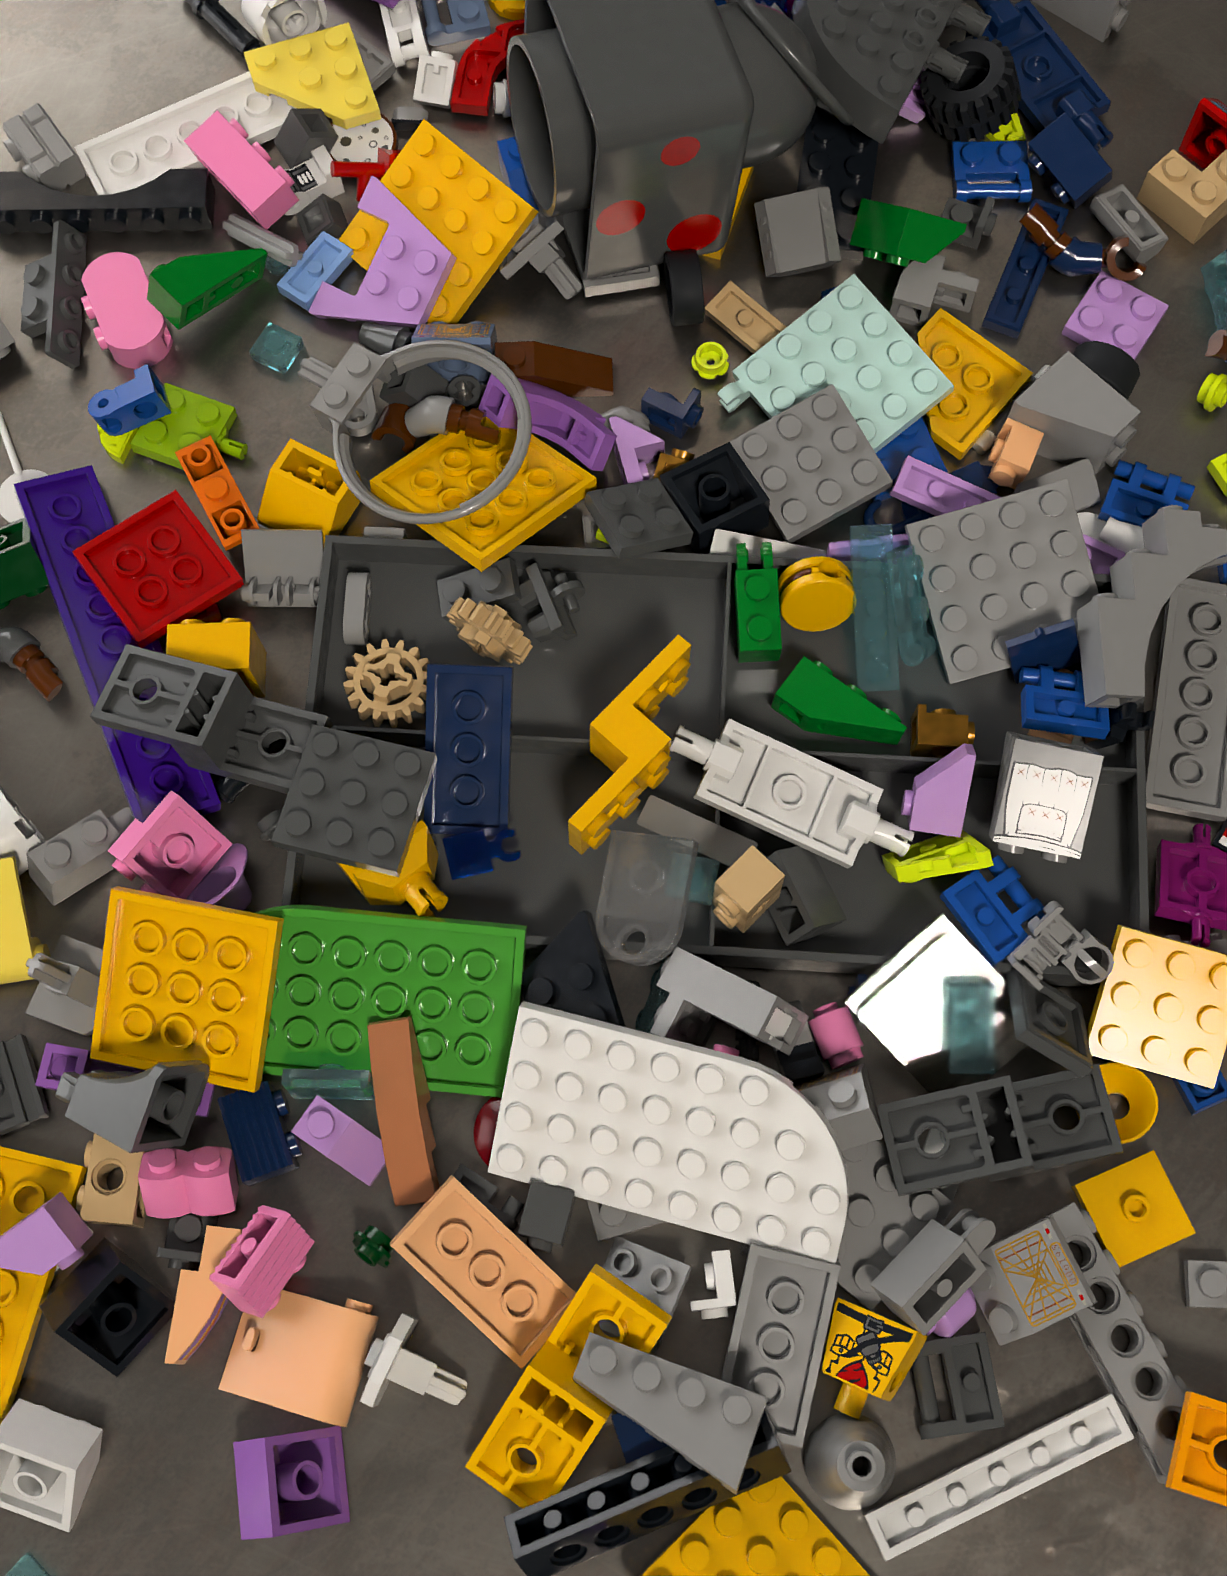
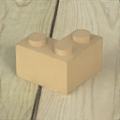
M1172 149L1147 172L1137 200L1194 245L1227 214V149L1202 172Z

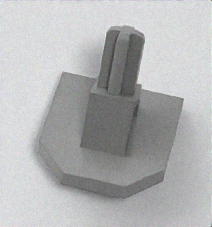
M538 209V214L500 264V273L508 280L529 261L539 273L547 274L565 299H571L581 291L583 284L563 260L566 255L554 240L564 230L563 215L547 218Z
M61 934L51 957L44 953H37L33 959L29 958L26 962V967H29L28 976L38 980L39 984L25 1013L85 1037L93 1035L103 949Z

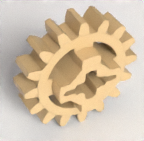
M459 597L446 615L450 619L449 622L457 627L458 637L482 657L486 656L497 662H500L503 658L508 663L512 664L514 662L520 665L533 648L530 644L531 640L523 636L524 632L520 630L522 628L521 625L515 622L507 614V611L497 605L492 606L483 601H480L477 605L469 598L465 600Z
M387 639L382 640L381 649L376 650L373 645L367 644L368 654L365 657L358 653L353 655L357 667L350 666L345 669L349 680L343 682L346 694L350 695L347 699L351 709L358 708L359 717L363 721L372 715L375 727H379L384 719H388L391 727L396 728L397 719L401 717L407 723H412V711L415 710L422 714L426 711L422 700H426L428 658L420 659L419 648L416 646L407 652L403 640H399L395 648L389 646ZM405 666L414 672L417 680L413 679L412 674L405 672ZM362 687L366 688L367 693H371L374 695L373 701L366 697V695L362 691Z

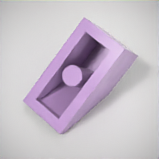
M962 744L914 777L912 790L904 791L901 806V815L907 816L909 830L961 838L976 760V753L972 744Z
M316 1095L291 1131L369 1187L386 1165L381 1139L318 1095Z
M60 1192L0 1236V1268L43 1275L58 1265L63 1271L85 1254L81 1246L93 1233L62 1192Z

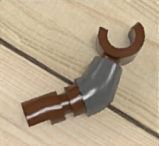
M16 626L0 628V662L7 663L10 668H17L23 674L26 673L25 677L50 702L60 692L63 685L62 680L57 676L58 668L49 658H44L45 655L40 650V642L28 631Z

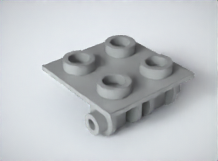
M242 529L241 536L246 585H243L241 590L242 601L248 602V607H317L324 552L322 530Z
M619 1236L615 1238L603 1266L606 1271L667 1312L672 1318L692 1269L689 1265ZM605 1319L599 1321L602 1330L618 1337L620 1336L619 1328L613 1321ZM667 1327L650 1352L657 1353Z

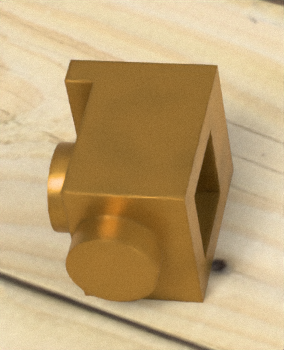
M918 704L911 716L910 756L943 758L964 743L973 745L975 723L968 721L969 715L956 714V711L952 709H935L929 713L927 712V704Z

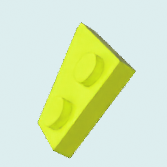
M962 830L961 838L938 835L910 845L904 857L898 856L894 852L882 855L885 870L899 883H913L924 878L994 866L990 849L964 830Z

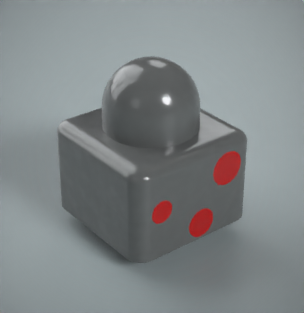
M525 0L524 34L513 36L509 41L507 50L509 104L523 171L531 194L541 213L547 218L563 215L564 233L583 280L663 264L664 255L667 252L695 249L699 256L721 250L729 237L742 169L767 163L788 151L800 139L810 124L818 101L817 95L773 46L738 2L716 5L715 0ZM755 3L819 79L818 64L814 51L807 37L797 24L782 12L767 5Z

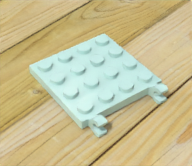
M853 274L736 367L732 372L733 377L737 381L727 384L717 394L721 398L719 402L728 413L734 411L751 396L769 419L833 384L871 447L877 453L954 391V385L859 278Z

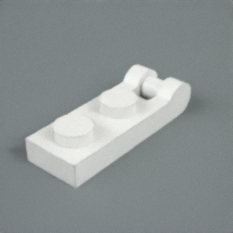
M400 0L393 9L379 3L395 67L399 68L407 65L406 61L417 57L420 58V54L430 56L417 0ZM410 39H413V40H414L413 43H410V44H407V45H403V46L401 45V42H404V41H407V40H410Z

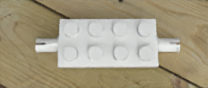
M731 719L726 721L719 739L716 738L715 741L687 730L681 725L673 737L674 741L671 742L670 751H674L702 764V769L705 770L694 794V799L845 868L853 866L859 849L863 843L867 844L869 841L897 853L901 857L905 856L910 847V844L907 842L908 840H913L914 832L905 830L880 818L881 813L877 812V804L884 790Z

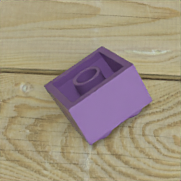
M341 1426L233 1442L241 1540L272 1538L350 1522Z

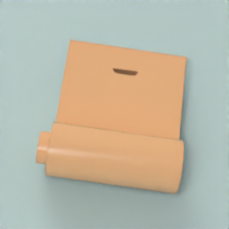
M282 1290L278 1304L268 1311L263 1318L242 1312L218 1389L321 1422L347 1427L365 1367L364 1362L369 1353L379 1319L378 1316L371 1314L373 1305L347 1298L345 1307Z

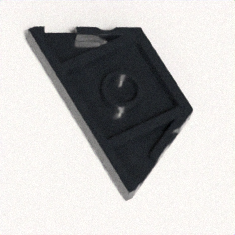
M584 910L571 920L523 972L522 993L525 1002L626 1027L592 914Z

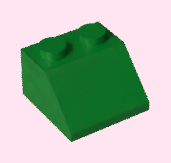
M862 198L850 245L864 248L862 256L908 267L910 260L921 263L928 262L962 235L967 224L911 208Z

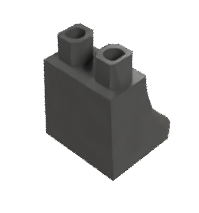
M200 1060L160 1062L138 1074L131 1071L106 1072L104 1070H92L88 1074L64 1072L55 1097L69 1104L65 1117L129 1153L184 1146L209 1078V1066Z

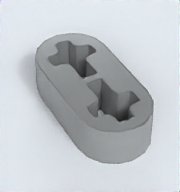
M349 572L347 574L343 613V639L345 645H367L372 599V583L369 572Z

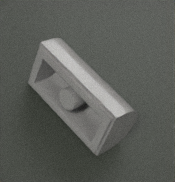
M1123 184L1095 196L1090 204V211L1114 239L1118 236L1128 235L1129 246L1122 249L1134 263L1136 261L1141 263L1149 261L1164 247L1169 239Z

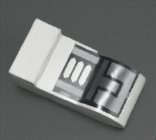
M324 145L311 151V159L292 169H284L295 182L290 188L299 200L284 215L288 216L299 213L322 194L334 198L345 192L341 177L331 176L330 164L333 159Z

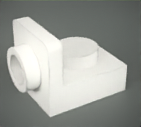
M432 51L431 56L420 54L413 96L415 103L451 109V96L458 63L456 60H453V55L440 51Z
M730 1250L713 1251L711 1253L712 1262L704 1263L707 1291L716 1290L717 1298L690 1302L691 1311H701L702 1320L729 1317L728 1308L737 1306Z

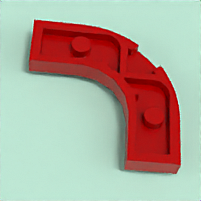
M524 19L496 26V32L488 35L481 41L478 39L474 40L466 49L456 71L450 102L452 112L488 116L494 82L498 74L507 67L509 41L513 36L524 34Z

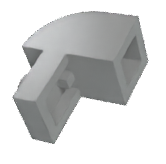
M935 255L926 263L912 261L900 275L893 296L890 314L896 321L922 328L927 323L933 303L970 313L980 279L970 277L963 272L944 270L946 256Z

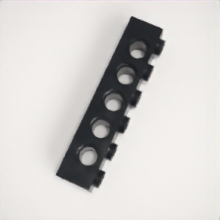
M765 1409L737 1495L792 1472L778 1434ZM666 1446L504 1516L514 1560L526 1576H552L737 1495L724 1487L719 1480L704 1470L701 1471L688 1462L679 1452L670 1446Z

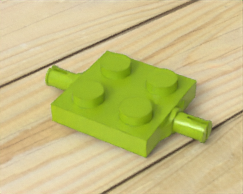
M166 382L164 387L171 413L140 426L130 443L133 452L182 470L183 468L175 452L210 435L220 454L225 453L243 460L245 458L244 455L248 451L247 444L228 438L229 430L237 418L235 407Z

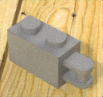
M130 807L123 808L109 818L99 809L26 853L29 876L53 906L114 869L111 865L116 858L108 852V849L133 822L134 818Z
M970 1208L962 1209L946 1226L931 1219L870 1285L894 1315L925 1336L987 1269L978 1255L993 1240L996 1233L995 1224L987 1218H980L979 1214Z

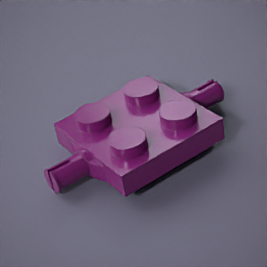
M1200 823L1193 827L1192 843H1178L1161 839L1157 847L1154 916L1191 924V944L1196 946L1199 944L1200 947L1204 948L1209 947L1211 943L1210 928L1227 931V853L1211 845V827L1206 824L1203 829V823Z

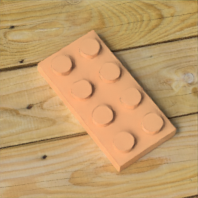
M452 1175L389 1243L393 1249L521 1369L547 1341L576 1295L573 1289Z

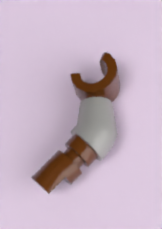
M431 395L413 407L400 403L388 404L383 409L371 438L372 440L381 441L387 433L396 435L404 440L402 450L408 455L412 452L419 437L436 433L446 435L448 432L459 434L460 430L465 431L466 437L498 445L500 443L501 431L484 426L486 411L471 408L470 412L465 411V406L455 403V398Z

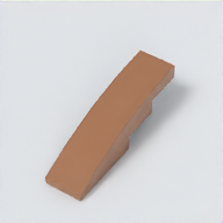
M408 1016L371 1022L367 1027L372 1081L382 1147L394 1204L396 1207L424 1203L440 1188L431 1153L436 1147L426 1106L431 1096L412 1018Z

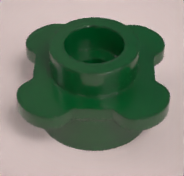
M368 1225L363 1232L356 1230L353 1234L355 1238L352 1241L356 1246L354 1249L356 1255L372 1267H375L378 1263L380 1266L387 1268L390 1264V1254L394 1250L389 1244L392 1240L381 1230L371 1225Z

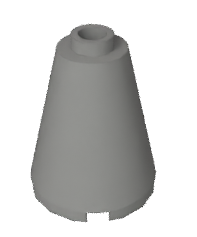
M841 1413L821 1421L812 1431L804 1450V1466L812 1489L821 1499L843 1510H860L875 1504L887 1493L895 1476L896 1456L889 1436L879 1424L863 1415L856 1419ZM862 1456V1467L855 1474L852 1468L853 1461L857 1457Z

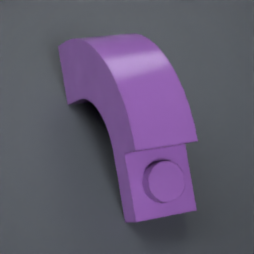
M491 374L478 409L486 411V417L498 427L517 429L518 417L514 402L505 386ZM518 378L530 405L532 417L531 433L547 438L562 446L590 470L603 471L617 438V435L604 425L606 419L593 409L565 394Z

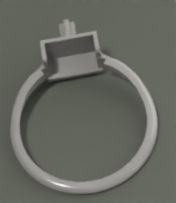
M426 340L411 343L391 352L378 355L354 342L336 368L312 356L309 359L304 358L301 362L302 369L298 373L299 376L321 388L311 402L310 407L322 428L333 433L334 457L342 479L359 501L382 516L411 524H436L462 518L479 510L495 499L510 484L523 464L529 448L532 431V417L527 395L511 369L499 358L482 348L460 341ZM441 360H462L476 364L493 374L505 386L517 411L516 442L511 457L503 471L480 494L459 504V508L439 513L408 512L394 508L376 498L362 484L356 473L352 454L353 440L350 438L351 434L345 425V422L377 378L385 383H389L392 379L390 373L395 369L399 376L419 366Z

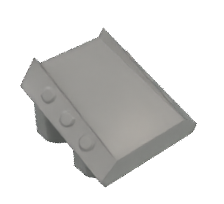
M829 187L814 188L754 203L766 277H786L823 269L841 261Z

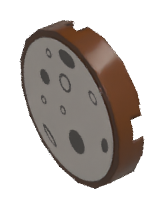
M381 114L380 120L349 129H344L331 122L332 127L339 136L329 153L333 161L378 162V148H385L386 150L398 149L397 133L392 122L383 114Z

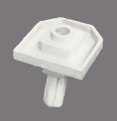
M402 1313L392 1332L386 1335L384 1341L379 1338L375 1339L364 1364L371 1368L367 1375L369 1379L360 1402L372 1408L379 1405L389 1382L393 1381L423 1396L424 1393H427L451 1405H458L466 1396L468 1383L465 1379L437 1367L438 1365L428 1358L406 1348L419 1319Z

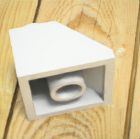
M18 1399L0 1424V1507L69 1533L74 1526L99 1462L103 1429L93 1426L87 1421L77 1420L52 1411L43 1405H36Z

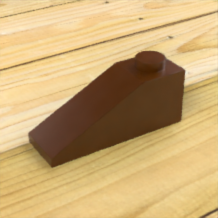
M536 341L495 342V356L505 363L517 378L543 385L571 398L614 396L612 358Z

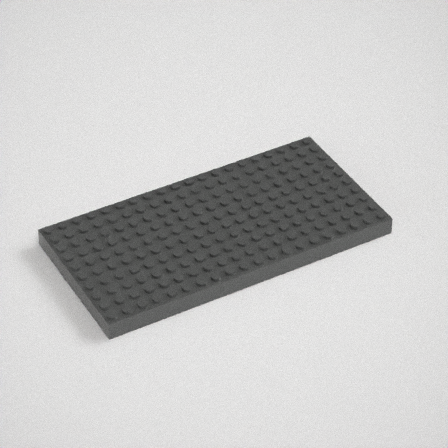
M325 535L305 710L329 716L333 723L332 729L425 750L426 711L424 714L415 710L412 711L413 722L410 724L401 717L397 719L396 728L391 727L388 719H384L379 727H375L372 715L363 721L359 717L358 708L351 709L347 698L350 695L346 694L343 682L349 680L345 669L350 666L357 667L353 658L355 653L361 654L364 657L368 654L366 645H345L343 639L346 579L349 572L370 573L372 599L367 644L370 643L376 650L381 649L383 639H387L389 646L392 648L396 647L399 640H403L407 652L416 646L419 648L420 659L428 658L429 663L514 666L509 835L506 837L430 833L439 854L433 882L448 897L446 906L440 912L427 900L430 904L428 908L434 913V917L527 926L525 955L539 956L579 912L585 910L592 914L602 951L607 960L664 963L668 957L672 956L677 946L715 966L1007 983L1006 974L1014 969L1011 963L1006 958L992 967L940 898L942 892L974 870L924 878L913 883H899L885 870L882 855L892 851L870 841L867 844L863 843L857 853L853 866L850 868H845L814 853L847 919L837 926L815 937L786 946L768 909L744 933L736 926L732 929L725 926L714 914L713 910L716 907L712 904L715 882L730 866L639 826L637 820L649 796L658 797L757 842L758 846L756 849L766 858L777 850L796 847L797 845L694 799V794L705 771L702 769L703 765L674 751H670L669 754L671 759L666 767L669 769L666 778L655 789H651L648 786L637 797L641 800L637 808L626 819H622L619 816L608 827L611 833L597 849L594 850L589 847L581 855L569 844L568 820L614 774L612 770L590 752V723L679 634L691 644L689 659L691 666L687 673L689 680L675 697L672 698L668 694L658 705L660 711L652 720L658 728L671 738V742L674 741L673 737L680 725L711 741H715L716 738L719 739L728 719L734 720L884 789L877 804V812L881 813L880 818L909 831L907 816L901 815L904 791L912 790L914 777L942 759L910 756L911 716L918 704H927V712L929 713L935 709L945 708L952 709L959 715H969L968 721L975 723L973 747L976 753V760L962 830L990 849L992 859L1000 855L1009 868L1014 866L1021 875L1019 881L1033 899L1038 898L1044 906L1050 901H1057L1064 908L1060 914L1075 929L1081 932L1085 928L1092 936L1101 940L1109 950H1111L1118 924L1149 932L1145 731L1128 730L1124 737V742L1098 750L1094 749L1103 755L1104 758L1080 859L1068 857L1067 863H1059L1041 858L1042 851L1025 848L1023 854H1016L998 849L999 842L992 841L989 836L1006 732L1010 731L1025 735L1029 732V729L1022 728L1021 692L1025 684H1015L1011 667L957 683H947L917 570L913 564L841 561L851 572L856 594L855 609L847 620L828 630L809 632L790 626L783 619L780 611L782 652L779 661L738 663L734 578L735 571L737 570L736 556L652 552L618 560L612 549L519 545L499 559L511 558L516 563L519 584L529 577L526 568L537 563L542 572H551L554 579L556 575L566 573L569 581H581L585 594L577 600L580 610L569 614L577 636L568 641L557 636L540 642L532 636L527 623L529 619L543 612L540 603L529 610L522 607L519 601L500 606L508 612L507 614L515 622L521 625L522 628L520 630L524 632L523 636L530 639V644L533 646L524 662L517 665L514 662L512 664L508 663L503 658L500 662H497L492 658L482 657L477 654L465 641L458 637L457 627L442 618L437 580L474 569L475 567L441 542L435 540ZM748 556V570L762 569L760 557ZM773 557V568H777L778 579L787 567L802 559ZM1094 574L1098 593H1112L1110 574ZM803 656H805L812 662L819 661L825 664L833 672V676L845 685L852 684L861 689L866 694L867 700L880 709L887 708L896 713L907 729L897 745L804 731L771 708L775 693ZM1078 663L1066 667L1065 669H1068L1072 672H1074L1075 670L1082 671L1081 663ZM405 666V672L412 674L413 679L417 680L414 672ZM362 687V691L366 695V697L373 701L374 695L371 693H367L366 688ZM1144 698L1135 702L1137 704L1136 712H1144ZM422 700L426 709V700ZM1074 735L1071 744L1092 748L1084 744L1085 737ZM424 803L417 823L421 820L424 821ZM910 830L914 832V837L912 841L908 840L907 843L913 845L940 834ZM288 850L282 906L315 905L416 915V911L407 901L401 905H370L336 862ZM988 868L978 869L987 882L995 878ZM1005 890L997 894L1012 914L1019 910ZM1029 922L1023 924L1022 928L1025 930L1028 936L1031 935L1033 938H1035V936L1028 929ZM1099 947L1084 949L1098 964L1101 963L1102 951ZM1078 956L1076 957L1074 965L1077 971L1082 973L1092 971ZM1023 959L1020 961L1023 965L1028 967L1034 974L1036 973V971L1026 961H1024ZM1059 959L1057 960L1059 963L1056 966L1052 964L1051 967L1047 966L1043 970V978L1041 979L1049 985L1099 988L1101 982L1096 984L1081 983L1074 978Z

